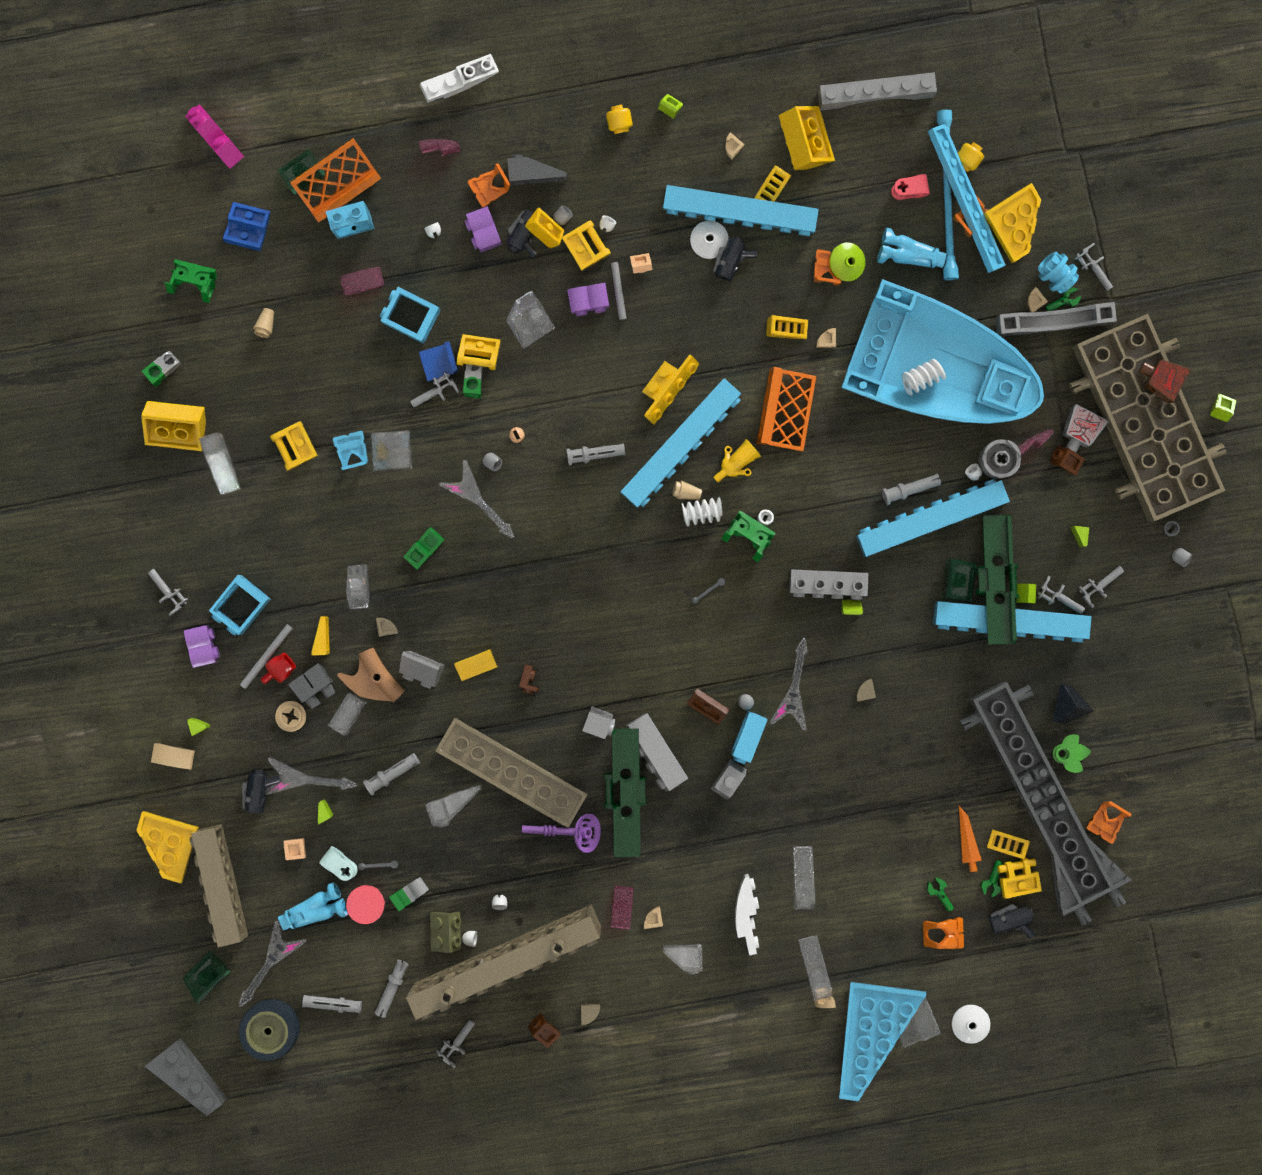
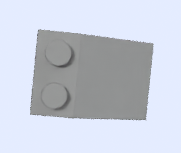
M404 651L401 656L399 673L403 674L402 678L409 681L419 680L421 681L420 685L431 689V686H437L445 665L412 651Z

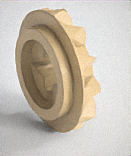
M287 701L278 707L275 719L281 729L293 732L302 728L306 722V712L304 707L298 702ZM294 709V716L299 719H292L289 722V717L284 713H291Z

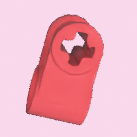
M920 174L898 179L891 189L892 196L897 200L928 196L930 191L927 175Z

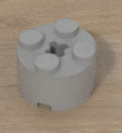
M995 440L981 450L978 462L986 476L992 479H1003L1013 475L1019 469L1021 452L1012 441ZM999 456H1002V457H1003V459L1001 460L1002 462L998 463V462H997L998 457H999Z

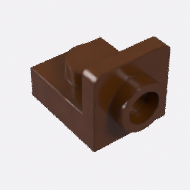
M1058 446L1053 452L1049 463L1059 466L1071 475L1076 476L1085 459L1070 448Z
M525 664L519 687L523 688V692L533 694L534 691L538 692L539 687L529 685V681L533 682L536 671L533 670L534 666Z
M542 1014L534 1018L528 1026L532 1036L547 1048L561 1036L560 1031L546 1021Z

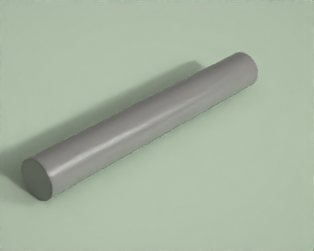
M618 262L611 263L618 316L619 320H626Z

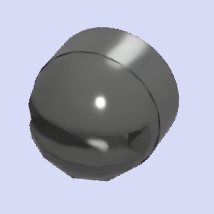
M1175 521L1167 522L1163 529L1165 535L1168 537L1178 535L1180 531L1179 524ZM1172 526L1176 527L1171 534L1168 533Z

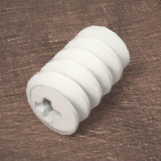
M931 359L929 363L925 362L922 366L919 365L915 369H910L909 373H902V383L906 393L912 396V389L916 393L919 392L918 386L925 390V383L931 387L933 386L932 380L935 383H939V376L942 380H945L946 374L940 363L935 359Z
M720 497L717 498V503L711 498L709 504H707L704 499L701 506L698 501H695L694 507L690 502H687L685 508L682 503L683 517L687 526L690 525L691 520L694 525H697L698 519H700L702 524H705L706 518L712 523L713 517L716 518L717 522H720V518L723 516Z

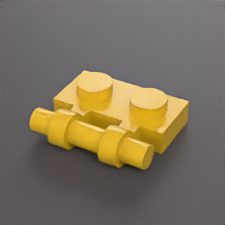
M1034 858L1020 859L1019 862L1014 863L1011 861L1004 862V865L997 866L999 873L1006 872L1007 875L1006 878L1000 879L1003 898L1007 899L1042 891L1039 872H1031L1030 868L1036 866ZM1022 869L1023 874L1015 875L1014 870Z

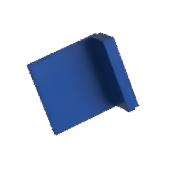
M444 342V345L419 352L427 381L444 376V372L450 375L459 372L450 342Z

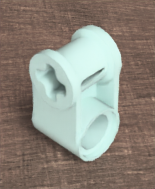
M333 846L329 848L319 862L325 869L343 881L350 880L358 871L357 865ZM349 867V874L346 875L345 868Z

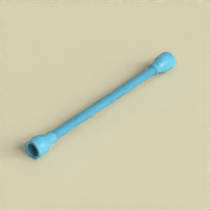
M952 110L937 111V123L939 126L945 124L949 134L952 123ZM943 169L946 218L945 235L947 240V256L943 269V279L956 280L959 279V270L953 255L951 185Z

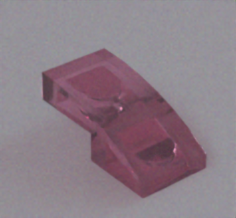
M428 139L418 141L422 153L440 149L444 156L461 151L459 143L452 140Z
M380 266L340 276L344 295L361 293L364 290L384 286Z
M1052 429L1024 441L1018 446L1021 455L1032 444L1037 448L1042 446L1054 431Z
M615 886L611 927L630 929L634 887Z

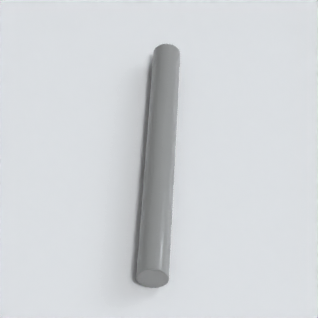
M287 624L240 683V686L244 689L249 686L293 630L290 625Z

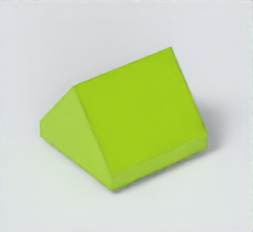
M667 94L660 101L658 109L674 119L683 104Z
M1017 584L1019 599L1016 600V603H1036V584Z
M190 718L187 721L192 736L210 728V724L196 718Z

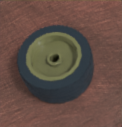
M276 999L260 1001L253 1005L241 1020L239 1027L241 1045L250 1056L259 1060L271 1061L281 1058L292 1049L298 1039L300 1031L299 1018L294 1009L289 1004H286V1002Z

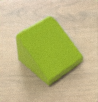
M1218 394L1210 416L1228 422L1234 414L1236 400Z
M1071 526L1079 547H1086L1088 545L1089 527Z
M842 600L841 613L844 615H862L861 601Z
M326 800L319 802L318 824L333 817V813Z

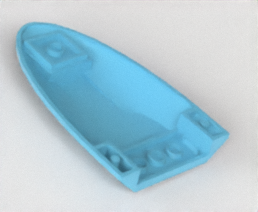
M883 279L871 304L841 387L877 402L937 419L982 424L1008 422L1024 418L1039 408L1044 398L1042 382L1034 368L1015 347L997 333L946 304ZM931 359L937 360L944 369L946 379L942 380L939 376V383H935L932 380L933 386L930 387L925 383V390L918 386V393L912 389L913 395H908L902 383V373H909L910 369H915L919 365L922 366L925 362L929 363Z

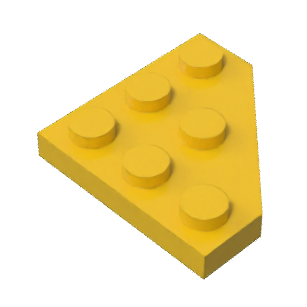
M1032 183L983 213L1011 263L1028 254L1031 249L1030 242L1037 222V210L1041 203V198Z
M143 811L138 823L137 832L142 837L147 851L160 870L159 873L164 879L183 883L193 849L190 844L191 833L197 831L199 827Z

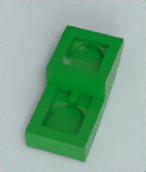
M430 527L403 557L418 570L445 539Z

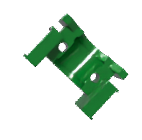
M175 259V270L171 269L172 277L170 282H165L167 293L175 294L178 285L188 282L201 290L203 302L210 303L214 288H216L214 281L217 280L216 269Z
M739 511L721 539L728 542L732 534L736 537L743 536L753 543V547L757 549L752 559L759 562L763 557L762 553L765 548L770 545V540L774 537L775 532L742 511Z

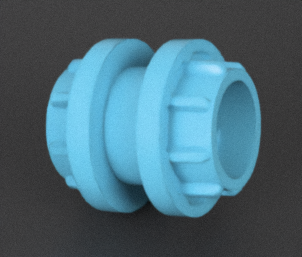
M1053 252L1038 266L1039 278L1042 281L1049 280L1051 282L1048 286L1051 291L1057 290L1059 293H1064L1079 278V275L1076 273L1078 268L1074 264L1069 266L1066 264L1068 257L1065 254L1059 255L1057 252Z

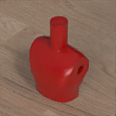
M286 653L275 656L265 664L268 673L261 678V681L266 684L274 678L281 683L290 676L296 665Z

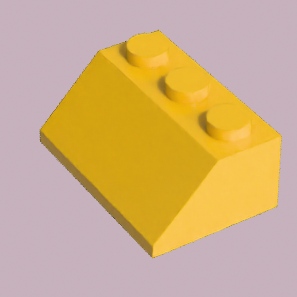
M795 106L779 115L794 170H807L835 161L819 106Z
M147 401L141 415L145 445L195 451L203 450L206 425L204 407Z

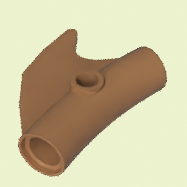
M374 647L358 654L359 669L356 675L337 674L344 684L360 697L392 701L394 703L405 691L387 671ZM376 674H379L381 677L379 681L375 678Z

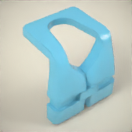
M362 431L350 433L348 436L342 435L333 438L342 463L341 470L368 463ZM352 453L362 460V462L348 465V460Z

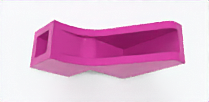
M200 104L188 111V114L185 116L229 169L244 157Z

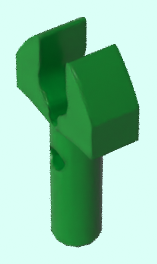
M1071 287L1065 291L1062 298L1046 305V311H1053L1065 304L1070 305L1071 308L1076 306L1081 296L1075 299H1068L1070 293L1078 289Z
M999 860L994 864L990 879L981 881L980 887L984 895L986 894L987 887L991 886V884L993 890L990 896L994 897L1000 893L1001 886H998L997 883L1000 873L997 866L1003 865V863Z
M934 877L939 884V890L933 889V886L928 881L927 891L930 896L937 895L947 912H951L954 907L944 893V888L947 887V884L944 880Z

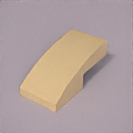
M154 743L151 762L177 768L192 769L195 750Z

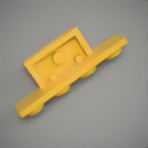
M689 355L679 369L664 361L642 392L654 400V403L644 415L652 424H655L662 417L663 412L673 402L675 396L685 386L690 376L695 373L699 363L693 356Z

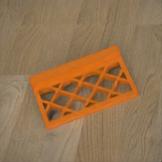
M353 138L290 183L319 223L327 217L326 211L342 207L379 181L381 177ZM354 145L357 150L356 157H346L347 149ZM334 158L341 159L340 169L330 168L331 160ZM345 160L355 161L353 171L343 170ZM358 162L366 163L369 167L363 173L356 172ZM318 169L326 170L324 180L314 179L315 171ZM329 171L339 172L337 182L327 181ZM342 173L352 174L351 181L348 184L341 183ZM303 180L310 181L308 191L300 190L297 184ZM313 182L323 183L322 193L311 192ZM326 184L336 185L335 193L332 195L325 194ZM311 195L321 197L320 203L315 207H312L309 203Z
M778 367L769 369L756 444L804 451L816 376L783 370ZM783 374L789 375L793 380V383L788 387H785L782 383ZM803 378L811 380L809 388L805 391L798 383ZM796 385L801 394L793 399L788 389ZM783 392L790 399V402L784 406L778 401L779 395ZM803 395L807 404L806 407L800 410L795 400ZM792 403L798 412L789 417L784 408ZM782 411L787 420L779 425L775 420V416L778 412ZM800 414L804 421L803 425L797 429L792 419ZM789 422L794 432L786 436L781 427ZM776 430H779L784 438L780 442L771 441L772 433ZM796 433L800 438L799 446L792 445L788 438Z

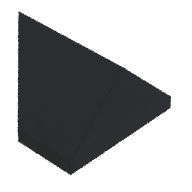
M1060 684L1052 722L1066 724L1094 712L1073 687Z

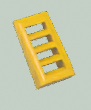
M775 165L754 199L765 200L761 197V194H764L772 202H775L791 175ZM777 174L778 176L783 178V182L774 177V175ZM770 181H773L774 183H776V184L779 185L780 187H779V188H776L775 186H773V185L770 184L769 182H770ZM765 188H769L770 190L775 192V194L772 195L771 193L766 191Z
M774 315L768 317L766 336L807 339L808 320ZM782 323H785L784 332H782ZM790 323H793L792 333H790ZM798 324H801V325H800V334H797V326H798Z
M328 616L320 617L311 655L330 654Z
M992 829L987 848L1025 860L1030 841ZM997 835L1000 836L998 847L994 846ZM1004 838H1008L1005 849H1002ZM1012 840H1015L1013 852L1009 851ZM1021 842L1023 843L1021 853L1019 854L1017 853V850L1019 847V843Z

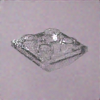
M532 291L514 302L506 319L523 349L555 329L540 301Z
M410 431L371 433L373 471L412 469Z

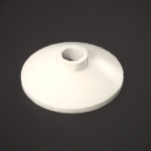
M701 222L691 233L690 242L692 249L702 258H717L719 248L726 246L728 234L726 229L718 222ZM708 235L713 237V240L710 242L706 240Z
M965 1005L955 1012L952 1018V1029L956 1037L961 1041L977 1043L983 1040L989 1033L990 1019L981 1007ZM974 1022L976 1024L975 1027L970 1029L969 1024Z

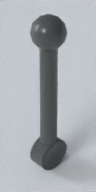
M723 578L718 579L716 584L699 596L693 597L691 599L692 604H697L702 597L719 585H724L725 580Z
M394 860L391 863L380 864L360 863L358 869L364 870L365 868L392 867L395 869L398 867V862Z

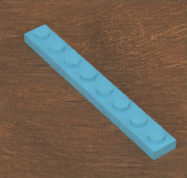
M943 124L930 129L928 134L968 227L973 233L972 236L988 273L1006 266L946 125Z

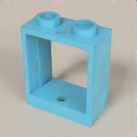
M364 201L326 211L330 229L337 239L374 229L370 211Z
M397 287L396 291L393 290L388 300L390 303L388 307H384L380 314L381 322L424 344L441 310L438 306ZM401 295L429 309L417 334L389 320Z
M237 575L209 611L213 614L211 617L218 623L223 622L228 626L226 629L233 635H243L271 598L245 577ZM239 586L260 602L241 627L220 611Z
M747 710L731 751L735 761L745 764L746 761L751 763L767 723V718Z

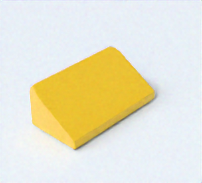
M540 208L536 209L525 225L548 248L560 245L564 229Z
M491 649L454 663L461 681L497 668Z

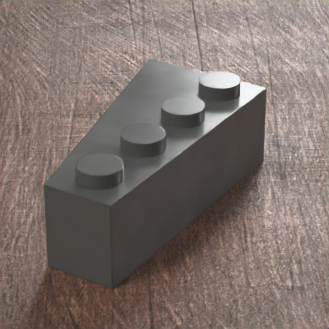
M181 1038L145 1065L148 1070L206 1116L221 1106L227 1099Z

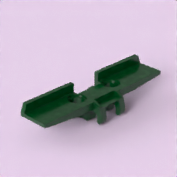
M983 515L984 566L975 568V575H979V588L976 589V596L985 594L988 645L1016 644L1015 600L1019 599L1016 575L1018 564H1013L1011 515ZM993 557H1000L1002 565L995 566L992 562ZM1005 570H1009V593H1005ZM994 596H999L1004 600L1003 604L995 603Z
M639 728L613 729L612 772L603 773V778H605V802L603 805L606 809H613L614 858L641 857L640 806L646 805L647 797L645 796L646 776L641 775L639 777ZM623 769H629L631 775L623 776L620 772ZM619 780V802H613V783H617ZM624 806H629L632 809L631 813L627 816L621 814V809Z

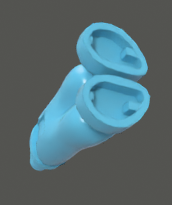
M885 228L881 244L884 245L879 250L877 263L882 264L889 258H892L895 263L943 268L947 253L940 252L939 248L935 249L905 235L896 236L891 228ZM886 245H894L897 247V249H893Z
M332 882L328 884L327 892H318L300 904L286 910L285 914L278 916L282 929H295L331 918L334 913H337L340 917L347 916L348 912L343 898L334 903L327 904L328 901L341 897L338 886Z

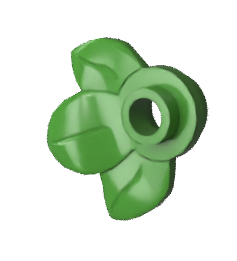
M1072 734L1066 736L1062 744L1054 747L1052 756L1056 762L1062 763L1066 770L1079 773L1083 771L1080 761L1085 759L1091 751L1086 746L1078 744L1079 735ZM1061 750L1065 752L1063 757L1059 756V751Z

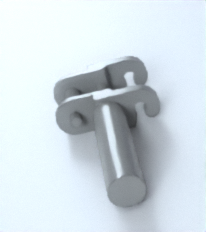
M1092 243L1081 251V255L1078 253L1075 260L1078 259L1083 266L1082 270L1084 268L1087 270V266L1090 265L1099 281L1108 291L1113 286L1098 265V262L1104 259V257L1102 256L1095 261L1087 253L1088 249L1095 245ZM1083 255H1086L1090 261L1088 264L1083 260Z
M444 372V376L439 379L433 378L435 381L433 384L437 385L436 388L434 387L411 400V404L413 407H416L437 394L444 401L446 398L443 396L442 389L449 385H453L457 393L460 390L457 388L453 378H449L450 374ZM447 379L448 383L440 386L439 383Z
M1118 566L1098 582L1097 585L1094 584V580L1088 579L1089 583L1083 588L1079 587V592L1084 594L1082 597L1091 608L1094 605L1089 599L1094 592L1099 591L1106 598L1107 595L1103 593V588L1124 572L1123 568ZM1092 586L1094 590L1087 594L1086 590Z
M154 569L148 572L149 576L165 595L159 600V603L161 604L169 598L176 605L175 609L169 613L170 616L183 608L182 604H187L188 598L184 599L180 593L181 589H174L175 592L171 593V590ZM175 595L181 600L180 603H177L173 598Z
M1047 576V580L1040 587L1042 591L1038 592V598L1042 597L1049 601L1048 605L1054 603V598H1057L1058 601L1082 614L1085 608L1061 593L1065 585L1062 584L1057 592L1047 588V584L1051 579L1050 576ZM1046 590L1053 594L1051 598L1044 594Z
M471 1019L467 1021L453 1041V1045L450 1044L449 1040H444L441 1050L436 1051L438 1056H442L443 1061L448 1065L451 1064L453 1068L456 1067V1064L449 1059V1056L454 1050L461 1051L463 1055L466 1053L459 1046L475 1025V1022ZM447 1047L451 1048L447 1055L444 1054Z

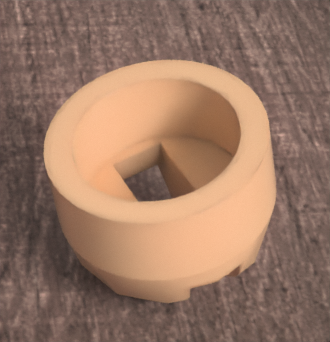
M518 427L511 429L509 432V438L514 443L522 442L525 437L523 430ZM515 430L517 431V434L520 436V439L518 440L516 439L513 431Z

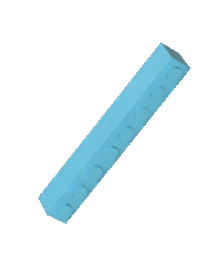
M671 185L666 186L663 210H667L666 214L678 215L679 212L686 213L685 217L697 218L698 215L704 216V220L715 221L717 218L723 219V223L734 224L736 221L742 222V226L753 227L755 224L761 225V229L772 230V227L780 228V232L791 233V230L799 231V235L810 236V233L814 234L819 210Z
M724 378L621 490V494L637 508L640 505L644 507L650 500L648 496L653 491L657 493L663 486L661 482L666 477L670 479L676 472L674 468L677 464L680 463L682 465L689 458L687 453L691 449L695 451L701 445L700 439L704 435L708 437L715 429L713 425L717 421L720 423L728 415L726 411L729 407L734 408L741 401L739 399L741 393Z
M995 479L985 482V487L978 489V486L966 489L967 494L961 496L958 492L948 496L950 500L942 502L941 499L932 502V507L924 509V506L913 510L914 514L907 516L906 513L895 517L896 521L891 523L888 520L877 523L878 528L871 530L870 527L859 530L860 534L856 538L863 556L867 557L1010 502L1002 480L996 482Z
M937 601L934 607L933 624L938 625V629L949 630L950 626H955L957 631L968 632L969 628H975L978 633H987L986 606ZM1015 609L1016 633L1019 637H1026L1027 633L1034 634L1033 638L1045 639V635L1053 636L1052 640L1064 641V637L1072 638V642L1082 643L1083 639L1090 638L1092 616Z

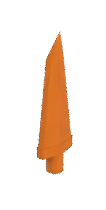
M959 806L962 863H968L970 872L978 871L976 862L982 860L969 817Z

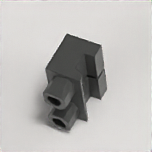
M321 663L316 664L288 684L302 703L306 702L311 709L321 704L316 696L320 691L326 699L336 693L331 684L333 681Z

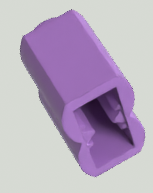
M488 206L466 214L467 220H465L468 231L472 230L474 237L471 240L475 249L479 248L480 252H484L502 245Z
M605 283L568 289L571 313L576 314V316L587 315L588 311L593 310L595 313L606 312V308H609Z
M205 625L184 630L193 668L218 662L217 658H220L218 647H214L213 639H215L213 628Z

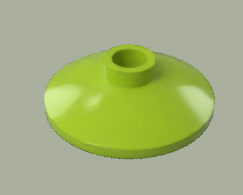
M842 243L836 246L830 255V269L834 276L842 281H853L859 278L865 268V257L862 250L852 243ZM849 258L852 260V265L848 263Z

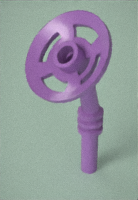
M584 814L578 820L575 828L556 827L555 825L553 827L551 825L548 827L547 825H522V833L544 834V836L547 834L551 836L552 834L553 837L555 835L574 836L578 849L589 853L599 843L601 828L596 816ZM592 827H594V836H593V839H591V836H592V829H591V828H592ZM581 844H584V845L588 844V846H587V847H582Z

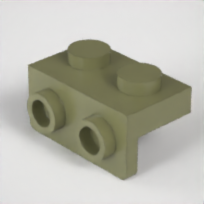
M460 912L430 913L431 951L451 953L461 950Z

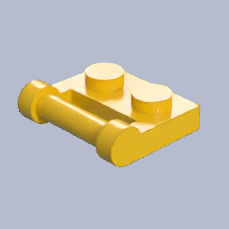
M591 220L562 237L581 271L611 254L610 250L605 248L593 228L594 224ZM587 231L599 251L598 254L595 255L582 234L583 232Z
M463 334L457 356V365L469 364L489 367L490 370H495L500 340ZM465 354L490 358V360L465 356Z
M301 421L270 436L286 464L285 468L287 471L318 456ZM284 436L287 437L297 457L294 461H292L282 440Z

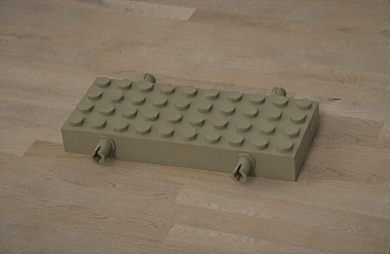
M1146 314L1073 346L1072 349L1084 377L1069 383V387L1078 386L1071 390L1073 394L1090 388L1102 417L1108 421L1106 427L1130 479V483L1115 489L1116 494L1124 491V493L1117 495L1118 499L1122 500L1135 493L1147 521L1153 522L1225 491L1212 460L1226 455L1227 452L1226 449L1218 452V450L1225 448L1222 443L1209 449L1206 448L1181 389L1175 401L1167 404L1144 386L1147 376L1139 372L1141 365L1146 362L1154 366L1155 362L1160 359L1168 361L1166 354L1180 349V343L1171 346L1179 342L1177 338L1161 344L1151 319Z
M591 904L415 982L406 997L415 1020L419 1018L425 1020L433 1016L432 1013L440 1010V1012L451 1008V1004L457 1001L459 1004L466 1002L470 999L469 996L475 993L477 996L484 994L488 991L487 988L495 985V988L502 986L511 977L513 979L520 978L529 969L532 971L538 970L547 961H550V963L556 962L565 953L569 955L574 954L583 945L589 947L598 942L597 939L600 938L601 924Z

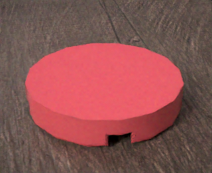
M363 885L354 889L348 896L346 903L347 912L354 921L360 924H370L381 917L385 909V900L379 889Z

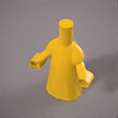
M747 439L731 456L732 448L726 446L724 450L725 456L721 464L722 470L713 478L719 483L726 476H750L751 470L749 468L741 469L761 456Z

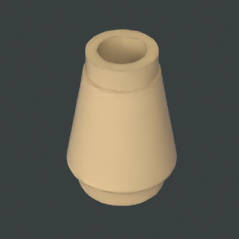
M263 308L253 327L255 335L269 338V335L272 334L273 310Z
M682 480L680 482L676 481L672 496H675L676 499L700 500L702 489Z

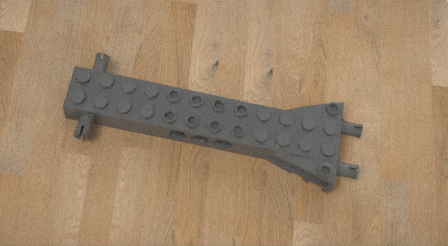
M1001 682L970 698L969 700L975 711L959 721L965 731L979 723L983 725L1051 856L1058 913L1064 916L1074 911L1080 925L1087 924L1086 921L1088 923L1092 921L1084 906L1085 904L1108 893L1115 907H1120V903L1124 905L1126 901L1118 887L1132 880L1085 833L1019 706V702L1034 696L1033 692L1029 691L1031 690L1030 686L1026 685L1013 693L1007 682Z

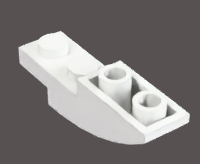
M489 54L457 66L453 71L421 82L420 87L428 103L442 97L445 99L485 81L499 71L492 55Z
M745 874L740 883L736 898L735 925L737 937H745L749 955L757 954L756 948H759L757 936L753 937L752 929H756L754 918L749 916L757 914L756 909H759L757 897L753 898L752 890H755L754 879H750L749 875Z

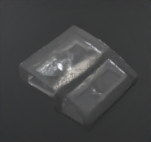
M924 998L899 1037L903 1048L909 1047L921 1040L926 1041L941 1033L926 998Z

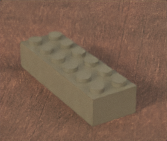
M219 824L199 829L191 833L190 844L192 848H195L196 856H194L196 867H199L201 873L199 875V882L201 886H204L205 894H203L205 905H208L209 908L208 920L214 929L212 932L213 941L217 943L218 947L239 943L248 936L223 825Z

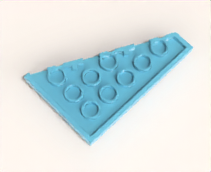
M855 982L850 983L839 1099L860 1100L926 997V992Z

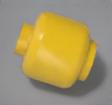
M622 105L612 106V111L606 113L608 129L614 131V134L629 131V128L633 125L630 109L623 108Z
M974 142L971 145L968 143L963 144L958 151L959 158L967 172L969 170H976L984 159L983 153L980 152L983 148Z

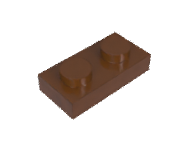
M696 689L687 702V705L718 725L729 711L727 707L699 689Z

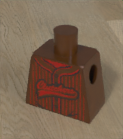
M1160 359L1155 362L1154 366L1144 362L1139 372L1147 376L1144 386L1164 402L1170 404L1175 401L1191 369Z

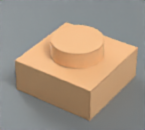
M649 253L630 256L633 273H644L652 270Z
M304 838L284 841L286 860L306 858Z

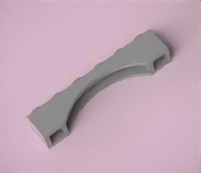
M935 72L820 85L818 90L820 111L838 109L875 100L933 98L937 92Z
M1115 302L1056 311L1000 314L995 318L997 334L1003 337L1112 325L1117 319Z
M591 707L583 731L606 739L607 735L611 736L615 726V719H612L613 714Z

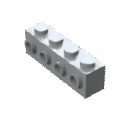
M790 570L789 593H793V597H805V594H813L812 598H824L825 594L832 595V599H843V595H848L853 600H862V596L868 595V573Z
M647 713L625 726L626 729L639 728V756L644 757L647 761L646 767L651 774L654 773L657 777L656 783L661 790L670 791L688 779Z

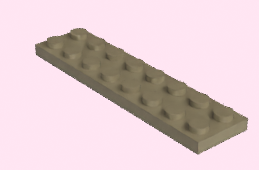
M457 718L453 719L436 749L437 753L569 828L588 795Z

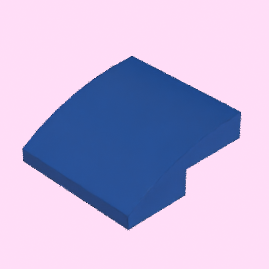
M233 202L228 215V225L223 236V242L261 251L269 223L270 211Z

